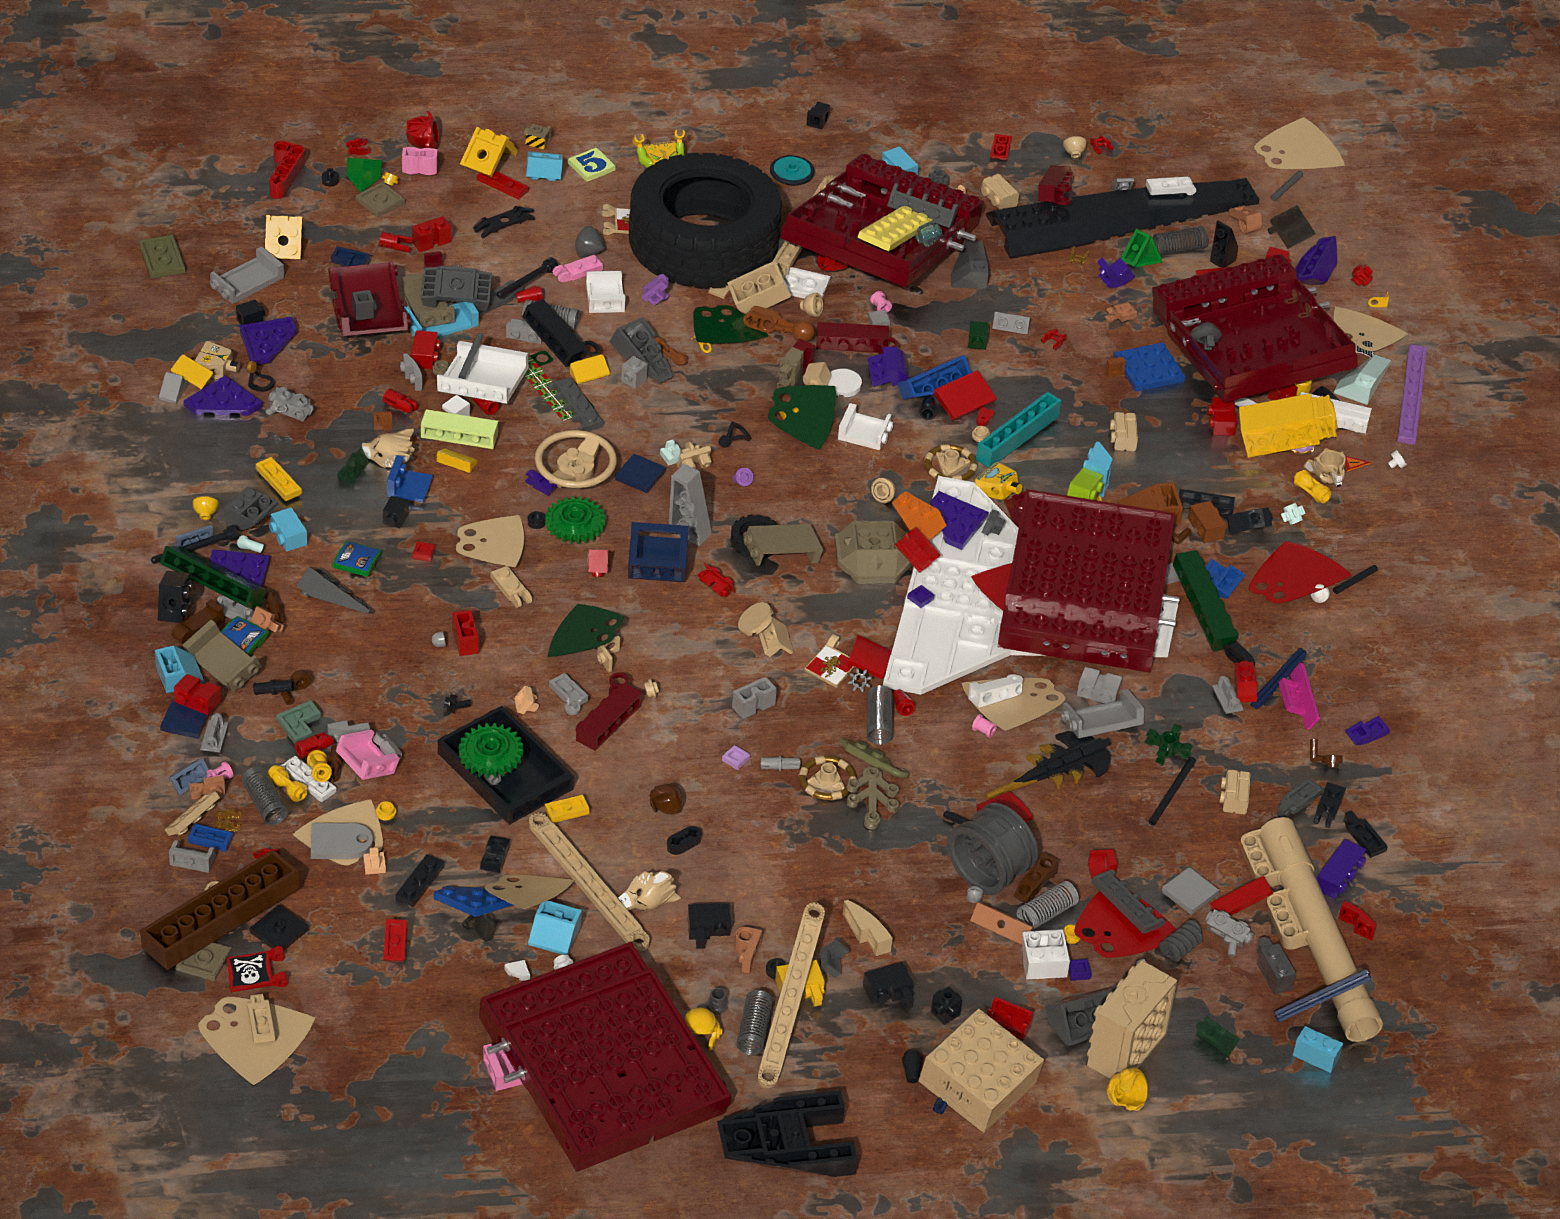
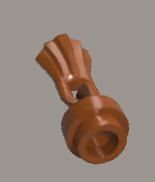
M655 337L657 344H660L662 348L661 351L668 355L678 366L686 364L687 356L668 347L665 339L662 337Z

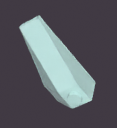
M1377 355L1372 356L1342 378L1334 393L1368 405L1391 364V360Z

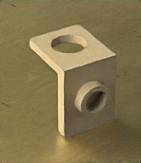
M619 636L614 637L610 642L615 643L613 648L606 649L608 644H605L597 649V659L600 664L604 665L608 673L612 672L613 659L610 654L620 650Z

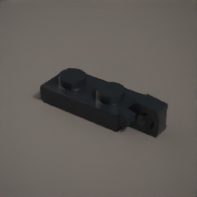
M1352 811L1345 813L1343 821L1346 824L1347 831L1361 847L1366 849V854L1370 858L1387 851L1386 843L1366 819H1358Z

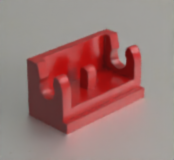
M917 527L904 534L895 544L919 573L929 567L940 556L939 552Z
M995 997L992 1002V1008L988 1009L987 1015L1017 1039L1023 1041L1031 1028L1034 1012Z

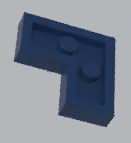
M339 246L336 247L331 255L332 263L345 266L366 265L370 261V254Z

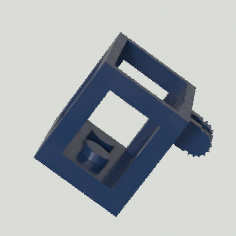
M632 522L628 579L685 582L689 526ZM639 531L681 535L680 538L639 536L638 533Z

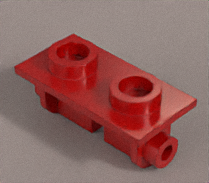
M704 563L706 570L698 574L701 582L709 588L714 584L711 589L721 597H728L730 590L733 593L736 592L732 586L734 583L729 577L721 576L720 571L715 566L710 567Z

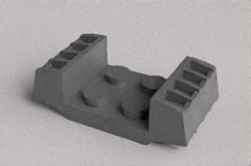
M450 266L424 267L421 291L422 303L424 306L436 307L437 300L474 303L478 311H486L490 299L492 273L479 271L475 268Z

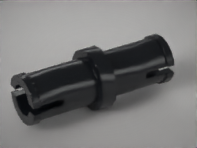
M272 679L270 682L253 684L255 695L269 693L277 695L278 692H293L295 690L293 679L281 681Z

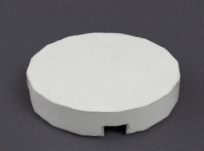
M837 369L830 372L832 375L827 386H835L836 396L844 395V397H851L860 392L862 379L859 374L849 369Z

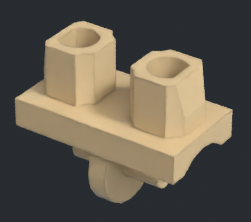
M691 442L685 443V449L681 450L679 461L676 462L677 467L680 468L683 464H686L696 469L694 464L696 462H699L703 469L709 467L712 462L710 446L700 448L699 445L694 446Z

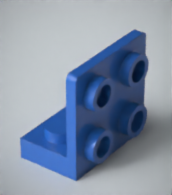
M396 455L387 479V496L424 502L433 475L406 470L407 465L404 464V456Z

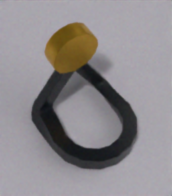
M250 361L247 366V372L250 373L248 387L260 392L271 390L275 385L274 379L269 375L260 374L256 370V362ZM254 374L270 380V384L265 387L253 384Z

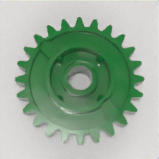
M572 496L570 500L564 497V501L558 499L557 504L552 503V507H548L545 517V525H547V531H550V535H556V539L562 538V542L569 540L570 544L573 541L579 544L581 540L587 543V539L593 541L594 536L599 537V532L603 533L606 521L604 509H600V505H595V501L588 502V498L582 500L581 496L578 499Z
M486 723L485 727L478 725V730L471 728V733L466 732L465 738H461V744H459L461 764H465V769L471 768L472 774L478 772V777L486 774V778H489L492 774L494 778H497V774L504 776L505 771L512 773V768L517 769V763H521V757H523L521 737H517V732L511 733L510 727L504 729L503 724L497 727L496 723H494L490 727Z

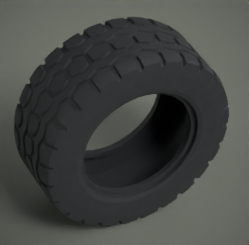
M686 153L685 156L682 154L671 156L669 159H662L646 168L639 175L632 188L628 233L629 243L638 261L656 276L664 274L668 277V281H676L677 284L690 287L694 285L695 288H708V286L723 288L728 285L727 282L773 262L779 248L782 199L772 179L765 172L762 173L761 169L754 165H749L744 160L733 159L731 156L722 154L716 156V153ZM698 214L712 215L727 219L731 223L723 225H698L681 220L679 217Z

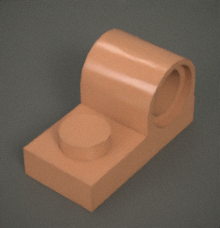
M1245 205L1229 209V215L1239 220V227L1242 233L1246 234L1262 228V215L1260 211Z
M741 927L736 931L734 948L738 954H741L739 963H742V972L750 974L761 945L762 930Z

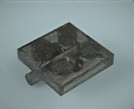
M1298 205L1273 217L1270 220L1273 226L1268 228L1269 234L1278 233L1287 249L1316 234Z

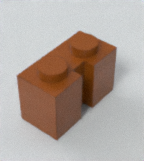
M1211 501L1190 505L1188 520L1193 528H1197V534L1202 542L1207 543L1224 539L1227 524Z

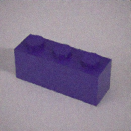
M1344 839L1317 876V881L1323 894L1336 900L1341 893H1345L1349 881H1354L1357 870L1362 869L1367 859L1364 858L1365 848Z

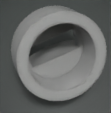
M444 631L437 632L432 636L434 646H446Z
M973 885L967 890L966 898L971 903L981 902L983 891L979 886Z

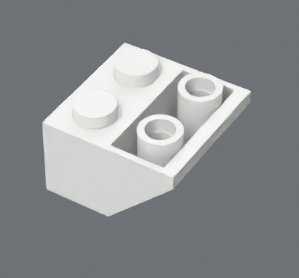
M1063 930L1022 932L1023 965L1026 979L1067 977L1070 960Z

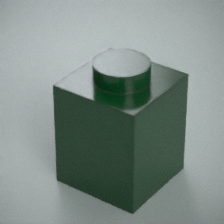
M970 321L968 348L986 350L988 322Z

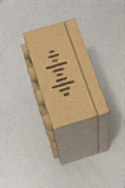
M1142 960L1136 967L1132 966L1128 976L1120 980L1114 992L1111 991L1103 1005L1100 1004L1095 1010L1094 1016H1096V1019L1092 1025L1093 1034L1089 1040L1091 1047L1087 1053L1089 1057L1087 1066L1110 1079L1124 1069L1139 1068L1167 1034L1177 980Z
M978 1009L926 1057L919 1082L936 1096L941 1097L951 1108L985 1133L1036 1084L1044 1059Z

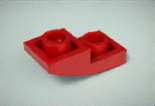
M995 133L990 158L1007 160L1012 136Z
M1344 901L1341 905L1338 919L1355 926L1354 933L1372 941L1377 927L1376 923L1364 911Z

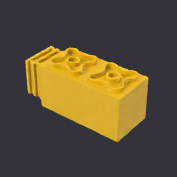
M1305 394L1239 407L1241 433L1248 458L1319 445L1320 440L1324 438L1337 437L1336 412L1329 395L1312 398L1311 394Z

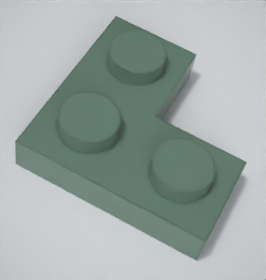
M312 701L276 715V721L294 744L297 741L312 736L313 732L307 724L321 718L320 711Z

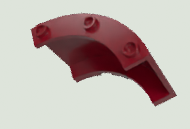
M394 261L328 268L330 289L335 292L336 298L332 299L334 313L342 336L408 330L410 316L406 315L404 302L399 297L396 281L398 267L394 265ZM370 290L372 298L376 302L374 318L356 320L352 310V292Z

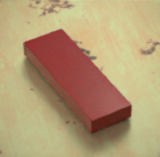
M497 171L494 172L492 177L482 173L477 175L478 181L518 200L529 191V186Z
M1262 876L1209 904L1213 911L1214 909L1219 912L1224 911L1232 916L1273 895V892L1265 877Z

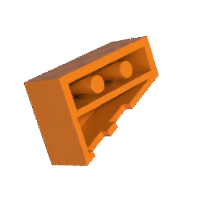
M906 491L892 502L907 531L909 532L917 527L928 541L947 526L937 508Z

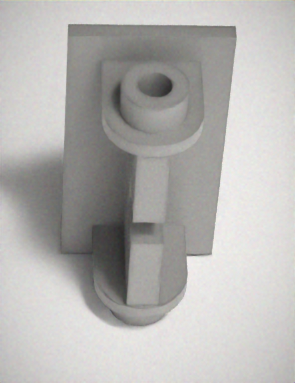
M995 311L992 329L1028 334L1030 317Z
M220 595L217 602L224 608V616L230 619L239 616L250 622L254 613L252 608H247L225 596Z
M1226 676L1219 677L1218 684L1212 685V688L1225 714L1244 711L1229 678Z
M215 713L212 715L211 720H208L200 750L221 752L228 722H223V717L220 713Z

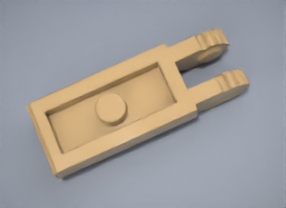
M508 566L491 572V579L516 608L522 606L519 597H522L528 604L532 602L531 594Z

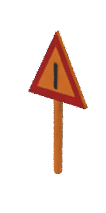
M1345 455L1347 472L1371 464L1369 461Z

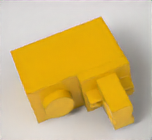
M812 960L802 996L803 998L810 997L813 1006L822 1005L825 981L817 960ZM789 964L776 967L775 980L780 994Z

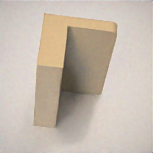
M773 617L768 627L759 633L764 653L771 657L777 651L783 649L792 654L794 651L786 626Z

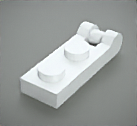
M1190 177L1147 179L1145 184L1150 195L1177 193L1193 195L1196 192Z

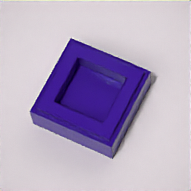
M920 585L908 593L907 599L922 608L933 601L935 595Z
M1088 959L1070 960L1068 969L1070 981L1091 979L1092 974Z

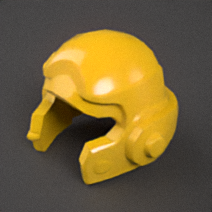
M694 1008L688 1011L683 1019L693 1034H712L708 1045V1050L712 1051L717 1039L722 1035V1028H720L719 1022L714 1014L706 1008Z
M1127 1068L1115 1074L1107 1084L1109 1100L1115 1106H1125L1126 1110L1129 1111L1140 1110L1148 1096V1084L1142 1071L1138 1068Z

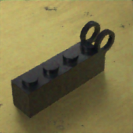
M544 299L527 305L522 318L565 367L570 366L573 362L582 360V354L589 357H594L598 354L599 346L589 340L582 343ZM585 345L593 346L595 352L587 351Z

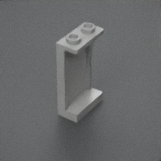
M261 246L256 249V258L220 276L214 271L211 272L210 285L224 299L234 304L283 279L284 264Z
M1129 689L1121 690V700L1077 710H1073L1068 702L1063 703L1061 717L1078 738L1143 725L1144 707Z

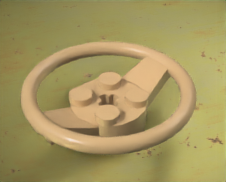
M568 430L555 433L541 442L535 453V464L540 474L549 483H554L560 488H587L600 484L613 473L617 463L615 450L608 441L597 434L582 430ZM565 438H585L578 449L569 448L567 452L558 458L556 472L551 474L545 468L542 456L550 444ZM601 445L609 455V465L602 474L593 478L594 459Z

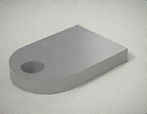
M312 823L311 859H357L363 857V854L369 853L370 848L373 846L372 833L364 825L357 823ZM365 839L367 842L360 843L358 840Z

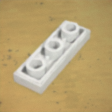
M294 756L281 765L286 769L293 781L304 783L308 788L307 792L320 802L336 793V787L329 781L318 782L314 780L311 774L312 768L298 757Z

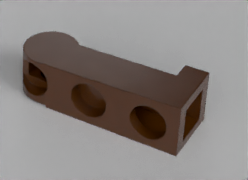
M213 599L206 602L204 609L183 623L177 624L172 630V637L181 644H184L209 620L214 621L217 626L224 622V608Z
M1043 852L1036 864L1018 885L1014 898L1024 903L1033 900L1048 880L1057 874L1059 860ZM1045 861H1049L1051 866L1046 865Z

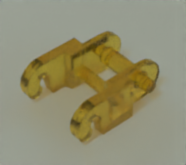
M1073 246L1069 257L1070 263L1074 261L1082 266L1083 263H1086L1090 250L1087 249L1086 253L1082 256L1075 254L1076 246Z
M226 809V811H218L215 816L218 818V821L215 822L216 828L225 829V831H239L241 829L240 823L236 827L234 822H230V819L240 818L242 811L239 810L238 814H236L235 809Z

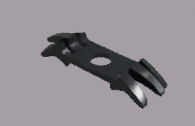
M515 206L512 210L490 218L483 217L473 226L474 232L476 233L486 228L481 234L483 239L491 232H498V229L518 222L521 224L525 220H535V217L529 214V212H534V209ZM500 218H508L509 221H508V222H501L499 219H500Z

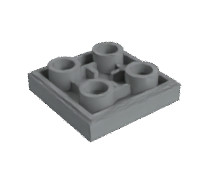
M1189 867L1164 885L1161 892L1192 915L1219 894V889Z

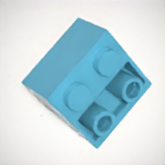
M1096 441L1094 448L1089 450V460H1085L1083 468L1104 475L1102 480L1104 487L1102 492L1098 493L1100 497H1104L1109 485L1113 459L1102 444Z
M176 646L155 650L156 669L166 693L174 692V686L186 674L199 678L200 683L205 684L193 654Z
M548 900L541 903L535 914L528 945L568 955L581 928L582 910Z

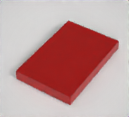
M978 370L945 384L933 392L952 421L970 414L981 407L992 404L997 400Z

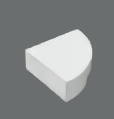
M525 960L504 964V969L509 976L512 975L521 981L530 980Z

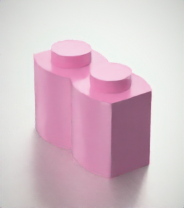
M416 147L403 148V173L410 175L421 173L428 176L437 174L438 150L433 148L419 149Z

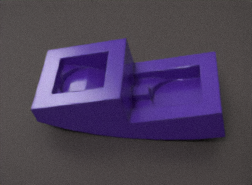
M1377 716L1365 724L1360 721L1346 729L1345 733L1357 746L1382 738L1389 734L1390 730L1382 719Z

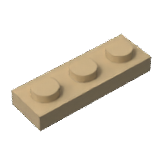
M216 791L204 794L164 830L169 836L174 834L179 836L188 830L187 826L202 818L201 814L212 809L215 806L214 802L220 797Z

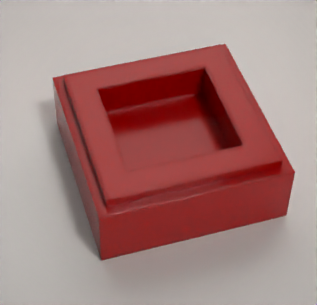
M417 541L412 553V559L431 562L435 552V544Z

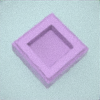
M735 745L722 756V761L736 770L740 769L750 759L749 753Z

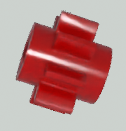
M1358 265L1352 271L1354 277L1351 280L1356 285L1360 286L1362 284L1366 286L1373 279L1370 275L1373 271L1369 266Z

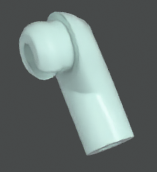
M245 535L240 536L237 540V545L241 549L252 550L258 553L262 552L264 546L262 543L250 540Z

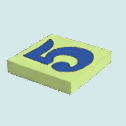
M597 148L568 159V164L587 182L613 172L616 169V166Z

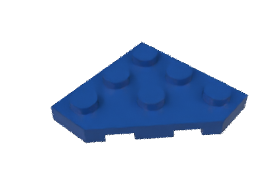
M444 886L442 889L434 891L435 900L474 917L513 906V904L498 898L481 887Z

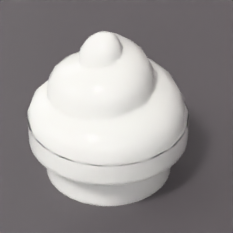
M1317 584L1315 588H1324V585ZM1324 588L1312 593V599L1318 603L1325 602L1330 595L1329 589Z

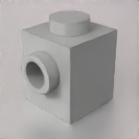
M635 356L631 357L622 365L621 381L634 389L638 388L647 380L648 364Z

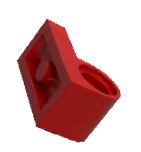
M386 919L383 961L405 963L407 920Z

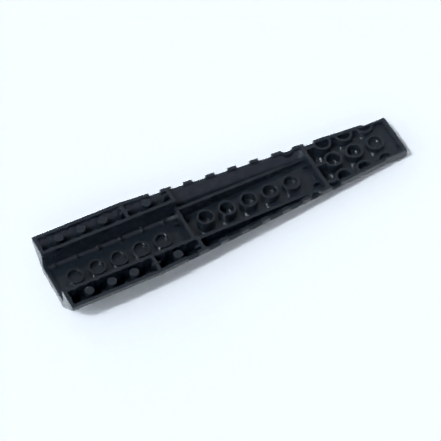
M1247 178L1231 181L1192 183L1196 188V192L1193 195H1187V193L1150 195L1147 187L1070 197L1072 203L1069 205L1040 202L987 212L986 217L991 226L999 225L1005 236L1004 249L1009 258L1012 259L1093 244L1095 240L1099 239L1102 241L1109 240L1111 236L1117 235L1122 237L1125 236V233L1132 231L1134 233L1136 229L1148 228L1152 230L1158 225L1169 226L1171 222H1186L1189 218H1202L1204 214L1211 216L1228 212L1231 208L1242 205L1259 204V197Z

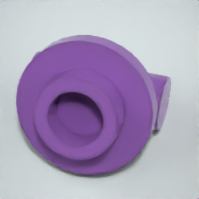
M740 468L732 476V480L740 486H748L753 481V473L748 468Z

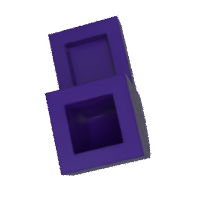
M1103 257L1097 261L1101 266L1099 277L1109 288L1124 286L1135 277L1121 258L1117 259L1110 266Z

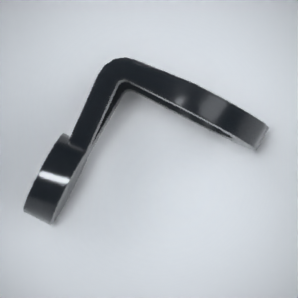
M732 421L727 435L720 437L719 445L727 448L732 440L743 438L746 441H750L752 438L740 424ZM734 427L744 434L730 437Z

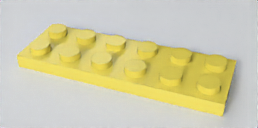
M902 206L859 231L858 238L886 251H890L922 232L924 228L930 227L933 219L928 218L924 213L912 211L910 207Z

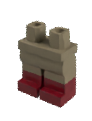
M799 339L787 352L786 356L780 359L777 388L797 386L799 384L800 378L805 374L808 364L814 363L815 345Z

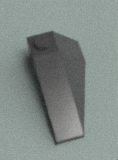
M965 240L964 249L960 251L951 272V288L987 289L988 262L983 241Z
M1117 986L1045 1005L1049 1026L1067 1046L1086 1041L1090 1037L1089 1035L1093 1033L1092 1025L1096 1019V1016H1094L1095 1010L1100 1004L1103 1005L1108 994L1111 991L1114 992Z

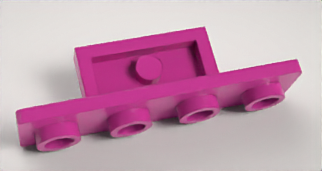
M1300 662L1291 672V680L1282 678L1278 683L1286 711L1301 715L1305 729L1310 730L1318 722L1320 716L1305 664Z

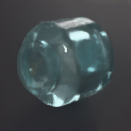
M931 221L919 226L917 229L918 234L915 235L919 244L929 247L943 236L939 224Z

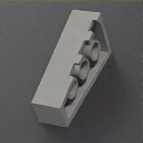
M683 464L671 476L669 524L689 526L688 541L700 546L712 534L700 471Z

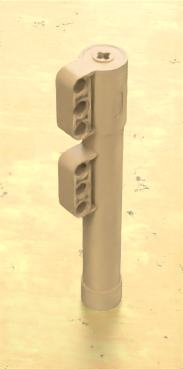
M1285 817L1275 818L1264 824L1261 829L1244 834L1241 837L1242 852L1253 879L1256 880L1264 876L1270 887L1282 885L1284 888L1283 890L1273 892V895L1267 897L1268 913L1282 946L1292 950L1308 945L1326 987L1358 973L1315 877L1314 867L1293 820ZM1364 984L1332 998L1338 1012L1337 1017L1348 1040L1353 1042L1366 1041L1373 1038L1382 1029L1383 1022L1374 1002L1369 998Z

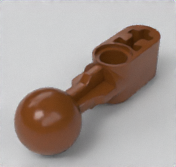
M753 306L743 318L745 325L749 328L766 333L773 331L792 333L796 341L802 339L809 342L815 335V328L811 322L800 320L796 323H791L786 318H782L778 312L760 306Z

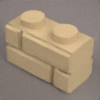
M999 173L983 180L981 192L983 196H987L991 200L993 206H997L999 209L1017 206L1019 193Z
M1115 412L1114 418L1110 419L1109 429L1113 430L1110 442L1114 443L1115 450L1124 451L1126 449V451H1135L1138 441L1135 413L1124 414Z
M1228 770L1226 777H1222L1221 789H1224V791L1220 793L1219 803H1223L1224 812H1235L1244 815L1247 813L1251 775L1249 772Z

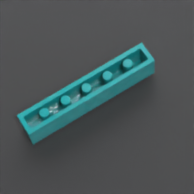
M1046 392L980 441L977 445L976 460L988 468L994 463L1001 461L1057 419L1060 415L1062 400Z

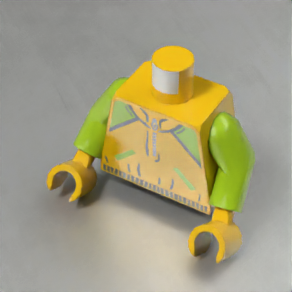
M677 130L675 131L674 138L677 140V143L671 141L645 144L643 146L644 136L640 134V141H638L635 135L632 142L638 147L636 150L639 162L648 168L662 159H669L671 156L680 154L684 156V143H682V140L685 137V131H682V136H678Z

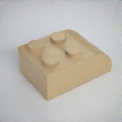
M776 261L727 282L737 308L743 313H747L753 306L768 308L791 297Z

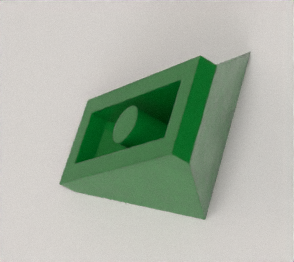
M347 158L346 175L360 193L381 178L382 160Z
M1136 229L1121 259L1134 267L1163 263L1152 236Z

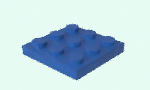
M1164 342L1114 353V358H1125L1124 375L1135 392L1185 381V375Z

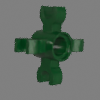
M1174 724L1171 731H1166L1162 735H1159L1153 729L1148 730L1146 733L1148 737L1145 743L1159 746L1158 757L1155 760L1156 763L1163 765L1166 757H1173L1176 753L1183 759H1189L1193 746L1188 743L1182 744L1178 742L1182 726Z

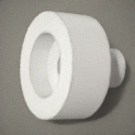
M1398 450L1391 453L1394 458L1388 462L1391 468L1399 465L1402 469L1407 465Z

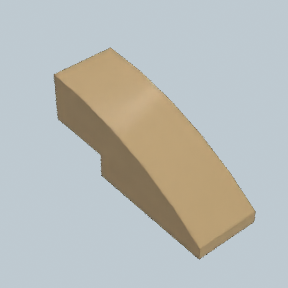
M849 900L844 901L843 916L859 943L868 942L876 956L891 952L893 938L879 920L859 905Z

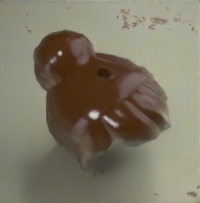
M662 784L655 786L649 794L650 805L655 813L657 810H660L667 815H676L681 811L683 797L680 788L676 785Z

